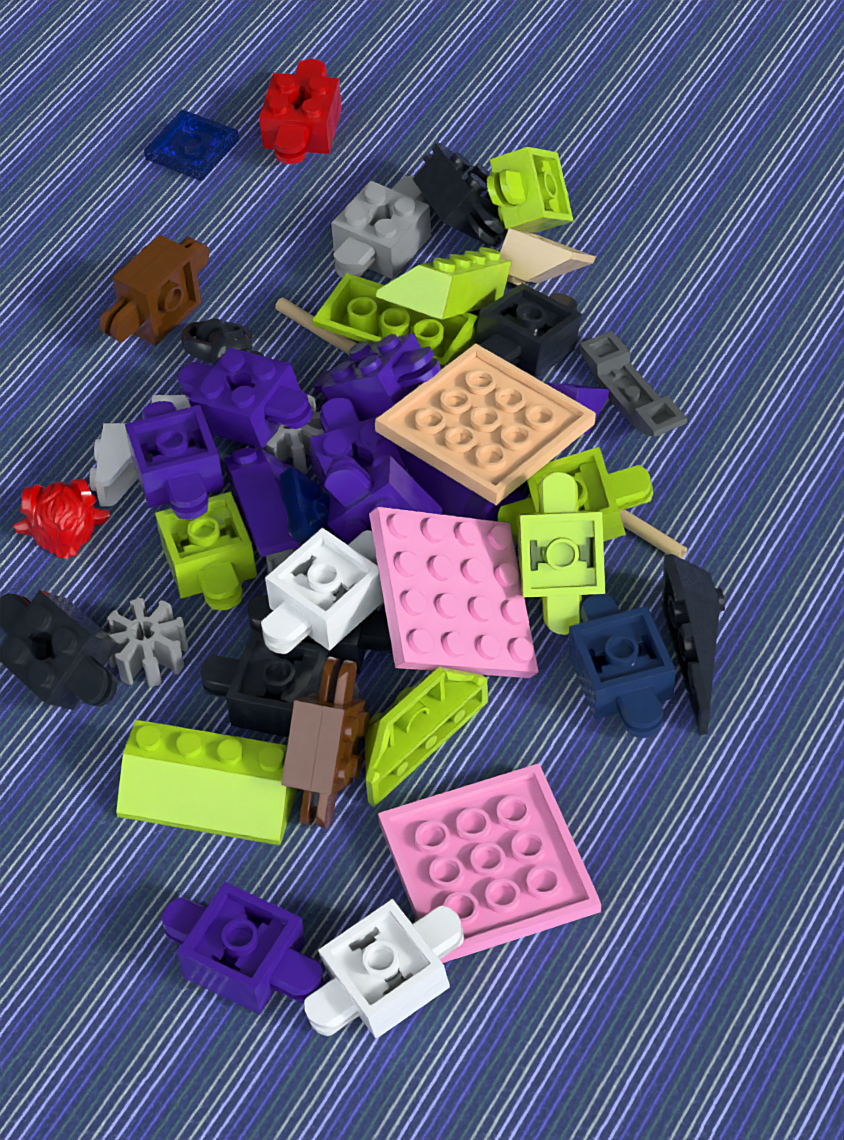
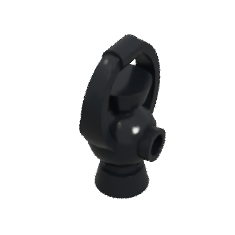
M214 318L192 322L182 331L181 342L183 349L193 357L211 362L213 366L216 365L229 347L264 356L262 353L253 350L252 332L240 324Z

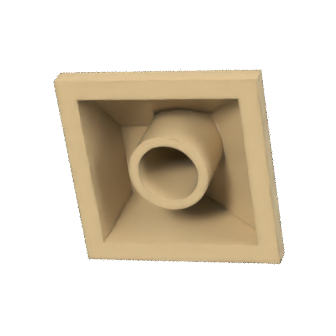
M511 228L508 229L500 251L501 258L512 261L507 281L516 285L525 284L526 281L534 283L546 281L593 264L596 256L540 235Z

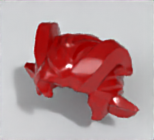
M73 479L68 483L55 481L49 484L48 487L35 484L24 488L20 513L26 515V518L15 523L13 528L18 534L32 535L38 546H42L43 549L49 550L52 554L55 553L59 559L61 557L69 559L70 555L73 557L77 555L81 545L86 544L87 540L91 539L94 526L107 522L110 518L109 510H99L93 507L96 498L91 494L85 479Z

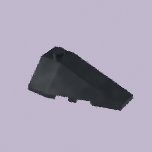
M674 554L664 555L661 606L699 735L708 734L719 612L725 611L724 595L720 587L715 588L710 572Z

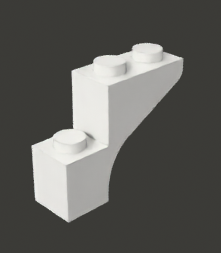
M185 395L152 396V403L169 401L175 405L177 410L191 407L188 401L189 398H186ZM103 423L101 439L95 440L94 455L97 468H91L90 488L91 491H97L100 506L115 505L138 479L131 457L125 429L126 423Z

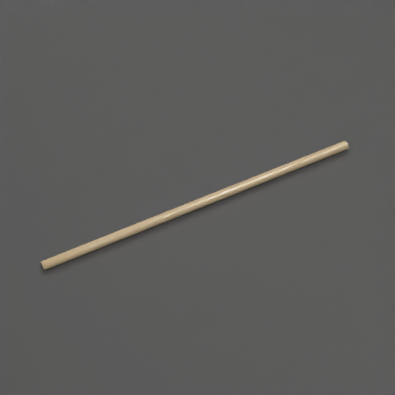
M284 297L277 301L275 306L277 311L349 355L348 351L358 344L348 337L313 326L312 320L314 316ZM627 510L619 511L623 526L666 554H674L682 559L687 553L685 546Z

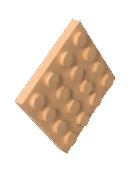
M474 344L441 369L433 378L424 382L375 419V431L497 505L595 424L596 413L478 344Z

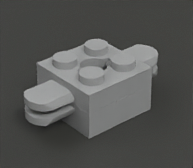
M404 176L393 189L370 181L333 220L331 226L335 271L340 277L343 278L346 273L360 277L367 269L394 279L431 237L430 205L426 204L428 202L412 180L414 176Z

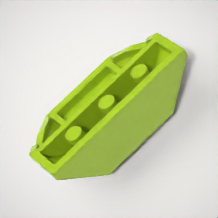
M438 667L423 676L412 687L403 689L389 708L383 713H377L370 719L365 735L368 803L375 807L488 703L487 678L477 673Z

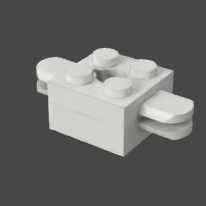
M321 528L266 576L269 606L274 611L261 622L265 645L271 651L281 654L290 652L306 636H310L330 651L382 604L384 598L372 531H363L347 545Z
M391 899L318 949L325 969L332 980L314 991L304 1001L305 1012L312 1028L320 1034L330 1036L359 1016L377 1039L447 990L450 985L444 965L440 959L458 948L464 941V933L457 913L451 908L439 906L412 924L395 901Z

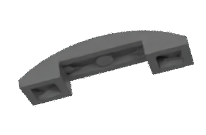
M612 330L579 343V349L601 388L609 389L608 398L636 429L648 436L656 437L687 424V417L667 395L660 398L630 363V351Z

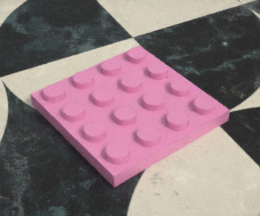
M377 507L369 513L395 668L433 671L438 667H444L481 675L530 678L539 673L525 599L521 595L520 574L510 523Z
M539 763L378 813L380 827L416 920H419L439 906H445L456 912L461 921L464 941L458 948L440 959L442 963L601 912L600 899Z

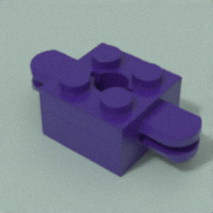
M413 333L398 337L396 334H391L378 342L369 344L368 341H362L354 345L348 351L349 356L332 370H328L314 381L313 387L317 393H322L320 399L323 404L333 398L350 400L360 421H364L385 413L414 391L419 384H423L433 378L440 371L441 365L437 359L433 358L434 353L430 346L421 348Z
M229 347L214 367L192 362L186 365L178 375V382L183 389L185 397L189 398L190 406H201L209 431L213 435L263 449L280 425L299 429L306 425L312 417V407L308 402L307 394L300 390L292 366L286 362Z
M333 398L322 406L320 423L324 433L310 438V462L329 506L330 498L333 495L325 487L326 470L332 460L338 457L349 456L366 472H369L391 456L406 471L395 443L375 431V419L379 416L360 422L354 405L345 398Z
M157 401L149 404L143 409L142 420L125 424L131 457L148 508L170 503L173 512L180 519H195L202 516L208 510L209 501L207 493L224 489L219 455L201 406L197 405L177 410L175 405L169 401Z
M349 456L338 457L328 465L325 487L333 497L330 498L327 525L347 545L363 531H372L369 513L377 507L442 515V508L391 456L369 472H366Z
M225 881L207 908L189 899L179 897L171 901L164 909L162 923L165 928L166 937L181 945L177 954L183 977L259 1015L275 991L295 1001L304 1003L310 994L324 985L320 962L300 952L305 945L301 917Z

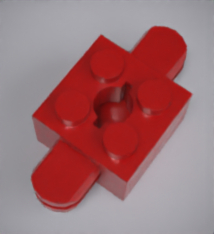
M305 59L300 61L294 74L273 73L259 120L263 149H273L276 159L282 163L296 164L302 162L306 152L330 153L342 110L339 78L326 76L325 64L320 60Z

